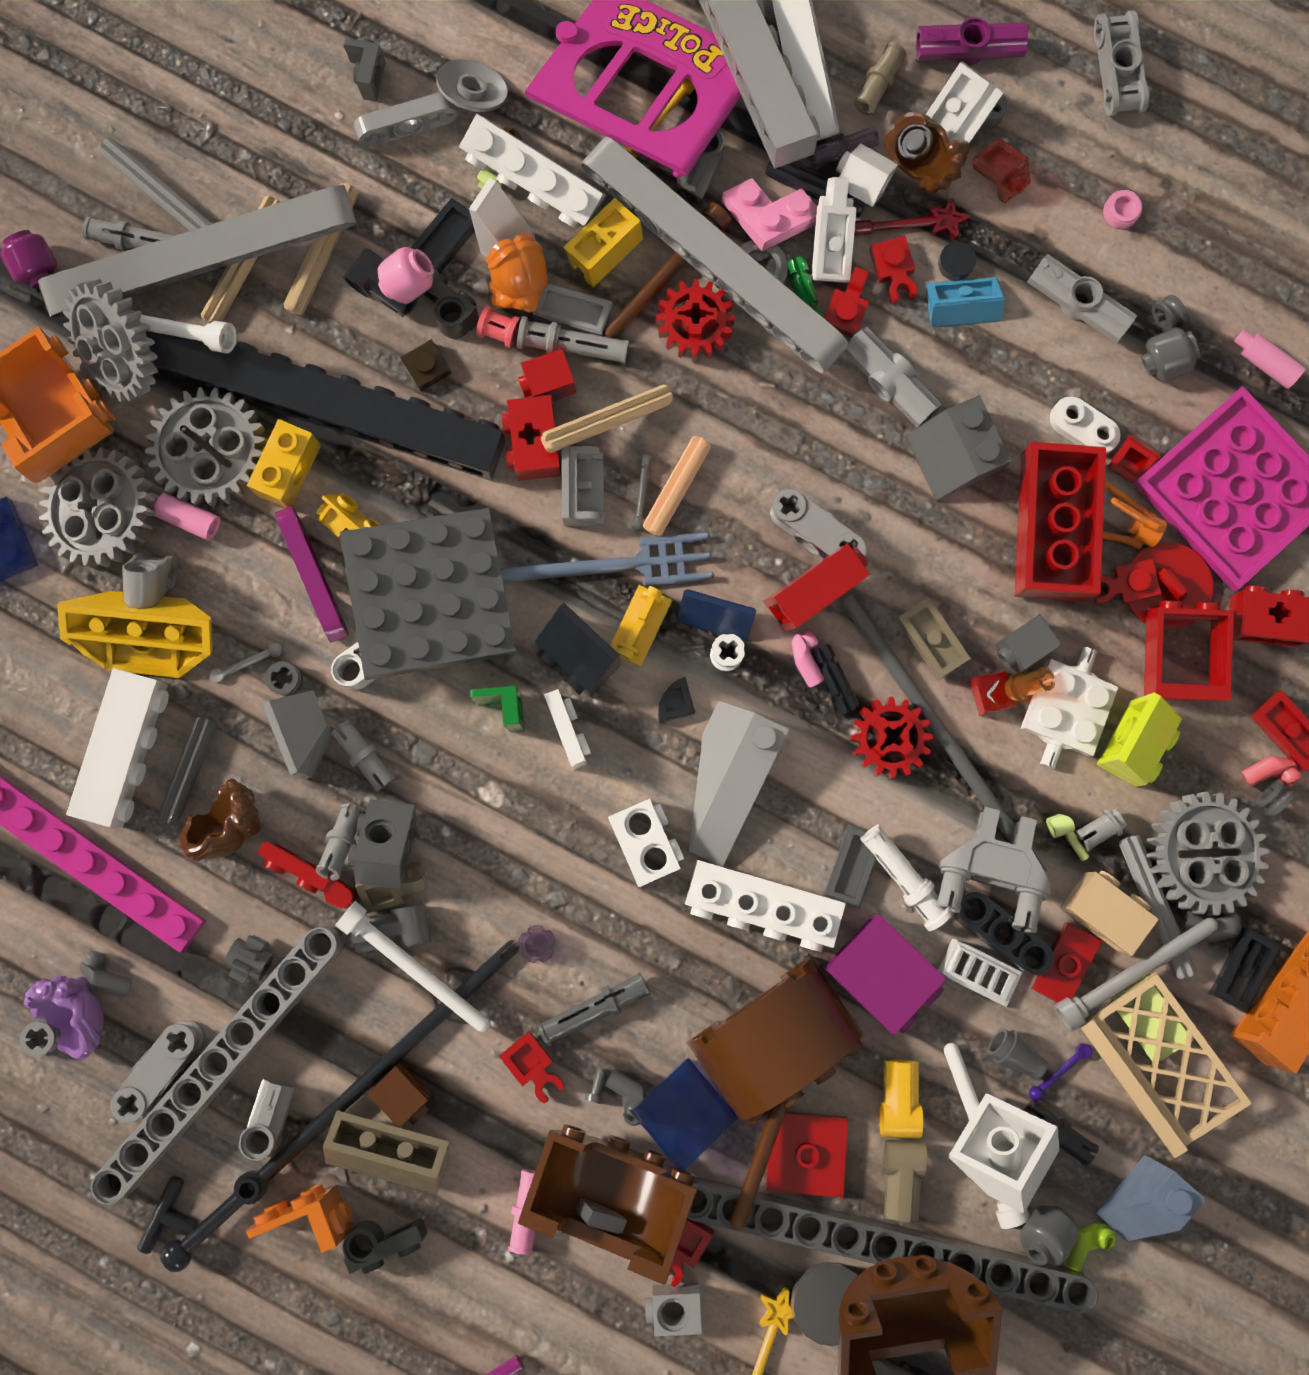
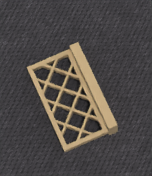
M1156 972L1093 1014L1089 1012V1017L1084 1019L1085 1024L1080 1027L1174 1158L1188 1151L1187 1145L1252 1104ZM1154 985L1157 986L1164 996L1161 1012L1139 1008L1141 994ZM1134 999L1133 1007L1126 1006L1127 1003ZM1169 1004L1177 1015L1167 1013ZM1117 1010L1132 1013L1129 1033L1111 1030L1104 1018ZM1138 1014L1160 1018L1156 1039L1135 1035ZM1166 1019L1182 1022L1187 1027L1184 1044L1163 1040ZM1192 1036L1201 1047L1191 1046ZM1118 1038L1127 1039L1126 1049ZM1133 1041L1155 1045L1152 1065L1137 1063L1132 1059ZM1162 1046L1183 1050L1180 1071L1158 1067ZM1190 1052L1204 1054L1209 1057L1211 1061L1208 1076L1186 1072ZM1216 1068L1224 1079L1215 1078ZM1141 1070L1151 1072L1149 1081ZM1157 1073L1179 1077L1175 1097L1160 1095L1156 1092L1154 1088ZM1185 1079L1207 1083L1203 1103L1182 1099ZM1213 1084L1230 1087L1238 1099L1226 1107L1210 1105ZM1164 1102L1174 1104L1173 1113ZM1180 1106L1202 1110L1200 1123L1187 1132L1178 1122ZM1209 1111L1216 1112L1208 1118Z

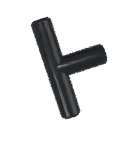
M172 1176L169 1178L137 1245L139 1252L143 1254L152 1252L164 1226L184 1236H187L198 1226V1223L171 1211L184 1185V1181L180 1177Z

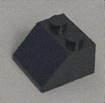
M565 603L557 609L535 640L537 647L540 649L536 655L551 670L558 666L567 674L563 681L578 695L585 691L591 697L621 666L620 654Z

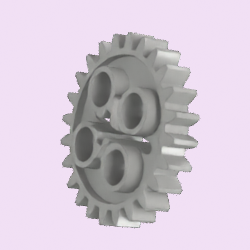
M96 279L75 285L76 288L69 290L70 297L64 299L69 308L64 309L63 313L69 319V322L63 324L72 335L67 338V341L75 345L76 349L72 353L73 356L80 357L82 360L80 369H87L89 371V380L91 382L98 381L100 392L107 390L109 398L117 397L119 402L133 400L151 391L149 386L156 382L152 374L158 373V369L151 361L158 359V356L149 347L155 344L154 340L146 336L145 332L148 331L149 326L141 324L139 321L142 312L140 310L134 312L132 310V299L129 297L123 300L122 289L120 287L113 289L110 281L103 283L101 279Z
M202 387L198 388L197 398H193L187 391H183L184 402L179 403L174 398H170L173 409L169 412L164 408H159L158 410L164 419L162 422L151 420L150 423L157 429V433L146 434L145 437L155 444V446L145 449V453L149 457L155 458V460L147 464L148 468L153 472H159L154 479L160 485L166 484L164 490L171 495L177 493V498L181 501L187 502L191 497V502L197 507L201 506L204 498L211 507L216 506L217 497H220L225 503L229 504V493L233 491L240 497H243L241 485L243 483L248 484L249 476L253 473L256 462L259 461L262 454L259 448L265 447L268 442L264 437L258 436L265 431L261 423H255L259 416L254 410L247 411L249 405L243 399L236 403V397L232 392H228L222 398V393L218 388L212 390L210 397H208ZM212 416L209 426L198 429V424L203 417ZM188 427L204 442L212 446L220 455L229 460L232 466L226 468L210 453L184 434L182 429ZM240 438V444L235 450L226 451V445L231 439ZM180 444H188L187 451L182 456H174L175 449ZM209 466H216L214 475L210 479L203 480L202 473L204 469Z
M99 447L97 452L90 449L85 451L84 457L78 456L72 460L73 465L66 464L61 468L63 473L60 476L54 473L50 475L55 484L53 487H43V490L50 497L49 500L39 502V505L48 508V512L39 516V520L49 523L42 533L53 537L48 545L58 549L60 557L69 559L71 563L96 569L97 565L108 568L110 567L111 560L119 563L123 562V551L133 555L136 553L132 544L134 541L145 543V539L140 532L142 529L152 530V526L145 520L147 516L156 515V511L147 508V504L156 500V496L145 492L153 483L143 478L146 470L136 466L137 461L116 450L109 451Z
M1209 792L1197 793L1196 796L1194 794L1182 796V801L1170 802L1171 810L1159 812L1164 823L1159 822L1151 825L1159 834L1158 837L1147 838L1148 843L1156 846V851L1146 854V857L1157 860V865L1149 871L1150 873H1161L1162 878L1156 886L1157 888L1169 887L1166 898L1168 900L1180 898L1178 908L1190 909L1192 907L1193 914H1205L1206 912L1208 916L1220 915V911L1222 913H1233L1234 906L1245 907L1247 905L1245 897H1256L1258 895L1252 884L1265 883V880L1258 874V871L1269 869V865L1260 861V856L1270 852L1269 849L1259 847L1258 842L1264 840L1266 834H1255L1254 829L1260 823L1259 820L1247 821L1246 818L1250 809L1247 807L1236 810L1237 799L1224 801L1222 793L1210 796ZM1222 826L1224 827L1227 833L1226 841H1224L1221 836ZM1187 827L1189 828L1192 834V840L1190 843L1188 842L1185 836V831ZM1236 849L1238 851L1237 856L1180 858L1178 856L1179 851ZM1226 864L1230 869L1229 879L1226 878L1224 873ZM1190 865H1192V867L1195 870L1194 881H1192L1189 877Z

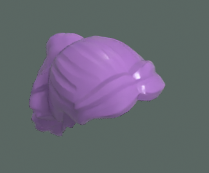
M59 975L52 979L43 978L41 981L33 984L25 993L24 1006L30 1008L33 1018H45L49 1025L55 1026L60 1030L58 1050L81 1061L86 1059L100 1043V1036L104 1025L102 1007L99 1000L91 993L88 980L85 977L67 978L66 976Z

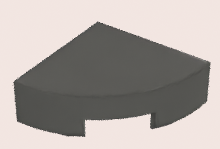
M581 1197L575 1210L588 1226L617 1234L623 1233L627 1222L617 1212Z

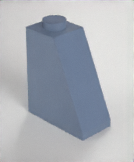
M1144 1155L1097 1210L1096 1214L1124 1240L1132 1241L1180 1231L1206 1199L1175 1171Z

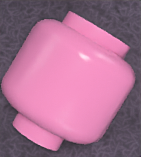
M409 247L400 248L380 263L378 267L379 288L387 298L394 299L399 303L408 304L431 288L434 273L433 265L428 256L421 250H414Z

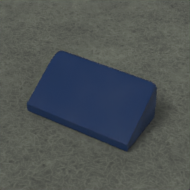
M687 589L683 593L677 620L680 623L721 635L734 634L740 637L742 641H746L757 610L749 606Z

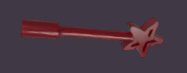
M951 198L945 209L931 207L929 210L931 217L872 222L871 220L855 221L854 236L870 235L873 231L935 226L931 232L933 236L946 231L953 240H957L959 237L958 225L967 222L970 216L969 214L956 212L955 200Z

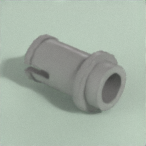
M1113 808L1110 811L1104 809L1102 816L1075 831L1079 841L1094 834L1082 844L1088 852L1113 835L1121 836L1123 834L1122 830L1127 827V824L1117 809Z

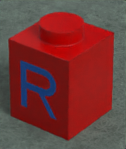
M562 348L520 363L523 376L518 377V382L524 398L551 395L553 402L576 393L575 382Z

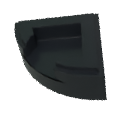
M686 677L672 683L664 692L658 708L659 724L695 714Z

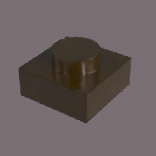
M432 339L400 357L420 391L427 389L452 374Z

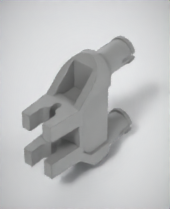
M984 807L983 812L979 815L974 839L940 861L939 869L944 876L936 907L945 910L951 896L948 911L959 913L961 911L966 881L974 880L1015 891L1019 895L1012 927L1019 931L1021 927H1025L1024 932L1037 933L1042 901L1047 900L1051 893V886L1047 875L1031 849L1037 820L1022 816L1020 822H1017L1015 825L1012 843L1010 844L994 839L1000 810Z

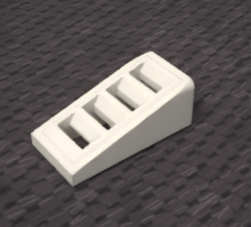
M957 939L951 940L938 968V971L944 977L1007 1007L1022 974L1021 971ZM965 953L969 956L959 975L955 973L962 954ZM976 959H978L982 963L974 980L971 981L968 979V976ZM990 965L995 970L985 988L981 986V983ZM1002 972L1009 976L999 995L993 991Z

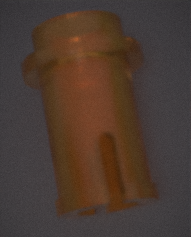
M1046 667L1024 675L1021 673L1012 674L1005 683L1006 694L1011 700L1025 702L1032 695L1051 691L1055 686V682L1051 681L1044 684L1043 681L1053 679L1054 675Z

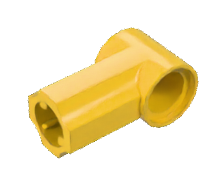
M902 1059L884 1060V1102H881L879 1110V1126L882 1138H922L923 1110L921 1103H919L918 1061Z

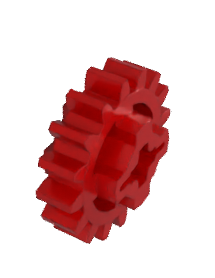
M694 279L692 287L687 288L686 284L680 281L679 292L676 293L669 288L667 290L668 301H659L658 309L662 313L656 314V324L662 326L658 329L659 338L668 337L666 348L670 350L677 346L678 357L680 358L685 355L686 351L691 352L693 361L697 360L698 352H703L707 358H711L712 347L722 351L724 349L722 338L731 339L733 330L729 327L734 325L735 315L728 313L732 311L733 303L732 301L722 302L725 296L723 289L716 293L712 292L713 282L709 281L705 288H702L699 285L698 279ZM688 300L682 307H677L682 302ZM704 301L708 302L713 307H709ZM691 316H698L699 323H692ZM677 332H681L687 339L680 336ZM714 332L710 337L702 340L707 333Z
M888 697L885 706L876 699L872 702L873 712L864 707L859 711L864 720H854L852 726L859 730L858 734L849 737V741L858 742L859 747L852 754L853 756L863 754L865 759L861 767L865 768L871 764L875 766L874 776H879L883 770H887L888 778L893 779L896 777L897 769L900 770L903 776L911 774L909 764L920 768L923 763L918 756H927L931 752L929 748L924 746V742L932 740L933 735L924 733L923 728L930 724V721H920L917 718L922 710L920 707L913 711L908 710L909 700L904 699L899 706L895 705L894 697ZM892 713L902 717L898 721H887L880 715ZM868 727L873 733L874 745L869 748L867 742ZM902 727L895 738L898 745L893 743L880 749L887 738L885 732L889 733ZM913 728L915 734L914 746L909 742V730ZM885 754H895L903 761L890 763L881 760V758Z

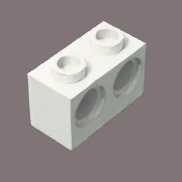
M648 799L608 817L638 887L681 869L678 861L683 860L684 857L676 839L674 838L669 841L667 839L663 826L669 823L660 803L653 806L651 800ZM636 814L648 816L651 820L649 832L644 835L634 834L629 828L630 819ZM652 848H659L666 855V864L660 870H651L645 865L644 856Z

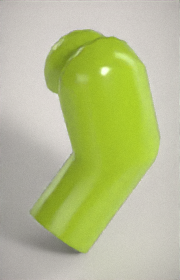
M1093 1223L1078 1229L1079 1240L1063 1265L1072 1270L1082 1272L1089 1251L1098 1248L1111 1249L1115 1245L1116 1235L1107 1225Z

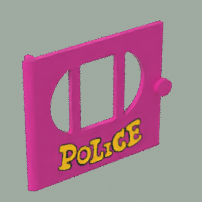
M592 0L575 24L570 21L560 22L556 27V37L561 43L525 90V96L673 169V176L677 179H680L682 175L687 176L741 97L738 86L714 33L647 0ZM608 46H622L587 95L581 97L575 87L573 78L579 62L586 55L597 49ZM633 52H638L675 71L638 125H634L596 106V103ZM689 79L695 87L698 98L693 114L688 120L675 128L664 131H650L683 82Z

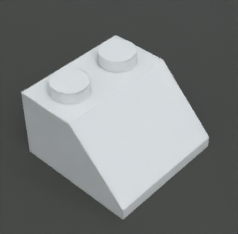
M986 1093L950 1152L949 1158L988 1196L1025 1213L1059 1152L1058 1128Z

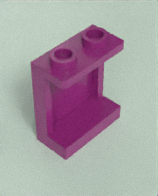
M873 913L822 967L892 1035H895L898 1031L902 1034L905 1033L918 1018L915 1015L916 1011L924 1003L928 1006L931 1005L942 994L944 989L941 985L946 980L931 963L877 913Z

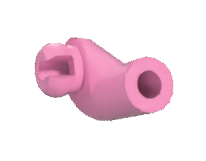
M810 630L804 631L801 635L796 634L792 640V648L798 670L808 687H813L822 682L824 676L810 653V650L818 646V640Z

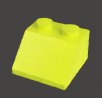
M1155 692L1131 700L1096 765L1135 787L1147 785L1148 782H1154L1162 770L1163 764L1160 763V760L1165 750H1171L1180 736V731L1177 728L1182 718L1162 696Z

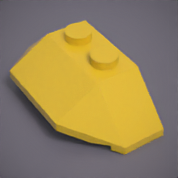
M108 591L61 601L57 604L60 639L68 645L72 644L84 656L108 671H112L115 668L129 673L180 678L213 652L211 617L185 598L163 596L155 606L134 608L125 605L123 592Z

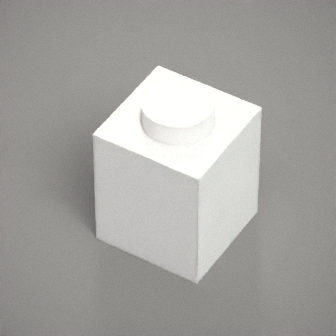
M860 143L852 153L845 152L836 171L841 173L840 178H849L847 193L873 207L882 197L898 164Z

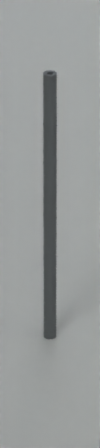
M849 595L840 603L915 709L918 707L922 709L919 714L922 720L930 721L927 727L982 805L1000 810L997 826L1011 844L1015 824L854 595ZM1037 857V859H1038V861L1040 862L1042 868H1043L1044 871L1046 872V871H1047L1046 868L1044 867V865L1041 863V861H1040L1039 858Z

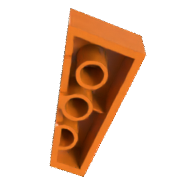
M1309 931L1252 1004L1248 1013H1245L1229 1034L1230 1037L1265 1065L1297 1074L1309 1054Z

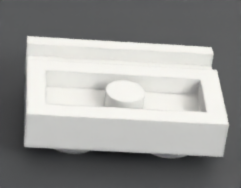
M962 61L926 115L930 116L933 121L940 124L947 131L950 141L965 140L970 144L1005 92Z
M558 689L544 694L573 770L587 765L584 756L591 754L584 733L576 735L571 721L578 719L571 699L563 700Z

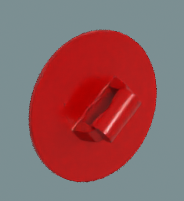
M1172 542L1158 543L1153 548L1149 546L1143 549L1130 562L1131 564L1153 558L1161 589L1160 596L1127 603L1134 615L1145 624L1147 610L1160 607V601L1183 602V608L1197 609V603L1211 602L1213 579L1210 569L1197 552L1185 545ZM1164 620L1163 630L1181 629L1195 621Z

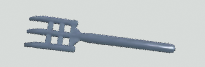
M709 533L640 538L638 543L642 549L634 558L618 557L500 568L503 583L623 572L636 569L645 576L643 579L645 587L698 582L714 577L713 572L685 574L684 563L697 562L712 557L710 552L683 554L682 543H692L710 537ZM674 544L675 555L667 556L666 545ZM649 546H658V557H650ZM676 564L677 575H669L668 565ZM660 565L661 576L652 577L651 566Z

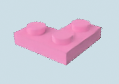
M753 178L724 191L722 194V204L762 252L816 225L817 206L802 188L772 202Z

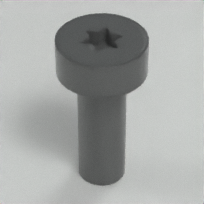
M597 1069L591 1094L586 1093L585 1100L602 1104L604 1097H601L600 1094L606 1070Z

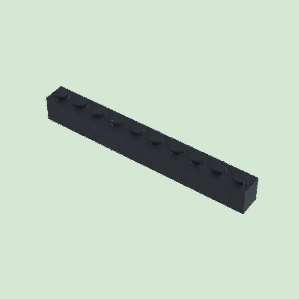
M150 331L147 337L155 342V344L149 346L150 350L158 356V359L151 361L158 369L156 374L196 387H202L209 391L218 388L224 396L228 392H232L237 400L243 399L246 403L492 481L506 440L503 431L499 430L500 427L491 421L479 419L477 423L464 419L465 415L454 409L444 408L442 412L430 408L428 402L416 397H409V400L395 397L396 393L388 388L375 386L373 390L361 386V382L351 376L340 375L339 378L327 375L326 370L313 364H306L305 367L292 364L293 361L282 354L273 352L270 356L258 353L257 348L244 342L238 341L230 353H221L210 350L203 341Z

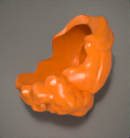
M528 232L519 233L513 240L504 239L499 241L486 257L492 280L489 283L488 289L492 294L491 303L495 308L524 310L528 313L537 310L541 292L547 287L548 275L546 273V261L542 253L543 248Z

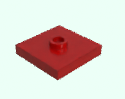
M786 1112L767 1164L765 1190L768 1192L843 1198L848 1117Z

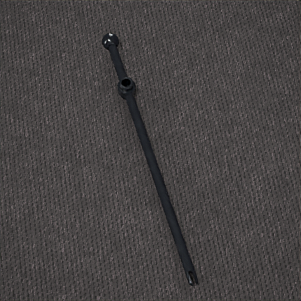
M515 940L506 942L459 985L454 992L466 1001L518 953L520 945L508 956L501 958V954ZM441 1002L258 1171L250 1170L239 1176L234 1185V1193L183 1240L170 1241L163 1247L160 1255L163 1266L170 1272H180L187 1268L192 1258V1252L244 1204H255L261 1200L267 1193L268 1182L332 1124L337 1110L345 1112L454 1011ZM248 1183L254 1186L255 1192L248 1188Z

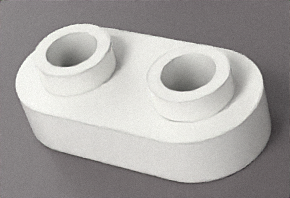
M1065 397L1051 410L1050 423L1053 429L1075 445L1106 447V454H1108L1120 441V430L1117 424L1077 397ZM1071 409L1075 411L1077 419L1069 418L1066 410ZM1097 430L1105 431L1107 439H1100L1097 435Z

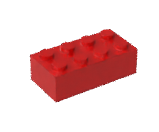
M1031 442L1021 453L1014 597L1089 602L1100 595L1106 447Z

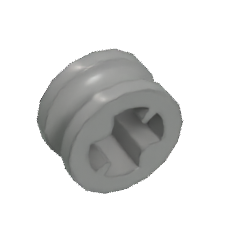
M46 1020L29 1023L20 1034L21 1048L31 1056L51 1053L58 1047V1039L61 1035L60 1030L55 1026L49 1025ZM45 1030L48 1036L44 1037V1039H48V1043L36 1046L33 1040L37 1039V1037H33V1033Z

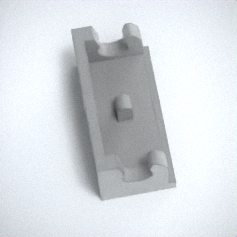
M568 446L562 449V520L564 526H604L603 452H599V447Z

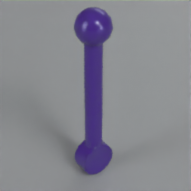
M1085 1043L1078 1044L1075 1049L1076 1053L1042 1084L1030 1088L1029 1097L1035 1101L1042 1100L1044 1092L1078 1061L1092 1056L1093 1050L1091 1046Z

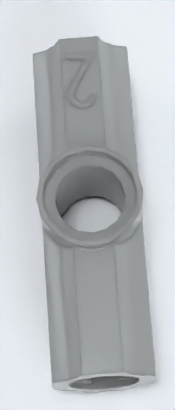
M1049 254L1043 258L1027 281V283L1061 305V309L1067 318L1084 321L1116 344L1137 317L1136 314L1105 294L1101 284L1096 279L1079 276ZM1075 294L1084 295L1088 300V304L1079 302Z
M868 327L861 329L848 342L849 346L844 350V353L868 377V383L872 390L882 400L886 402L891 401L916 428L927 422L941 408L942 404L917 379L916 371L911 363L901 354H893Z

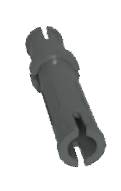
M639 972L632 978L612 988L607 985L601 988L602 993L544 1022L538 1023V1029L546 1045L550 1046L552 1043L610 1014L616 1016L621 1013L622 1008L645 996L651 995L642 974Z

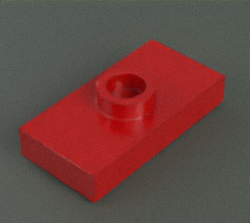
M1065 922L1051 948L1054 954L1052 968L1047 973L1038 975L1031 989L1055 1003L1062 1001L1066 997L1072 999L1102 940L1069 922Z

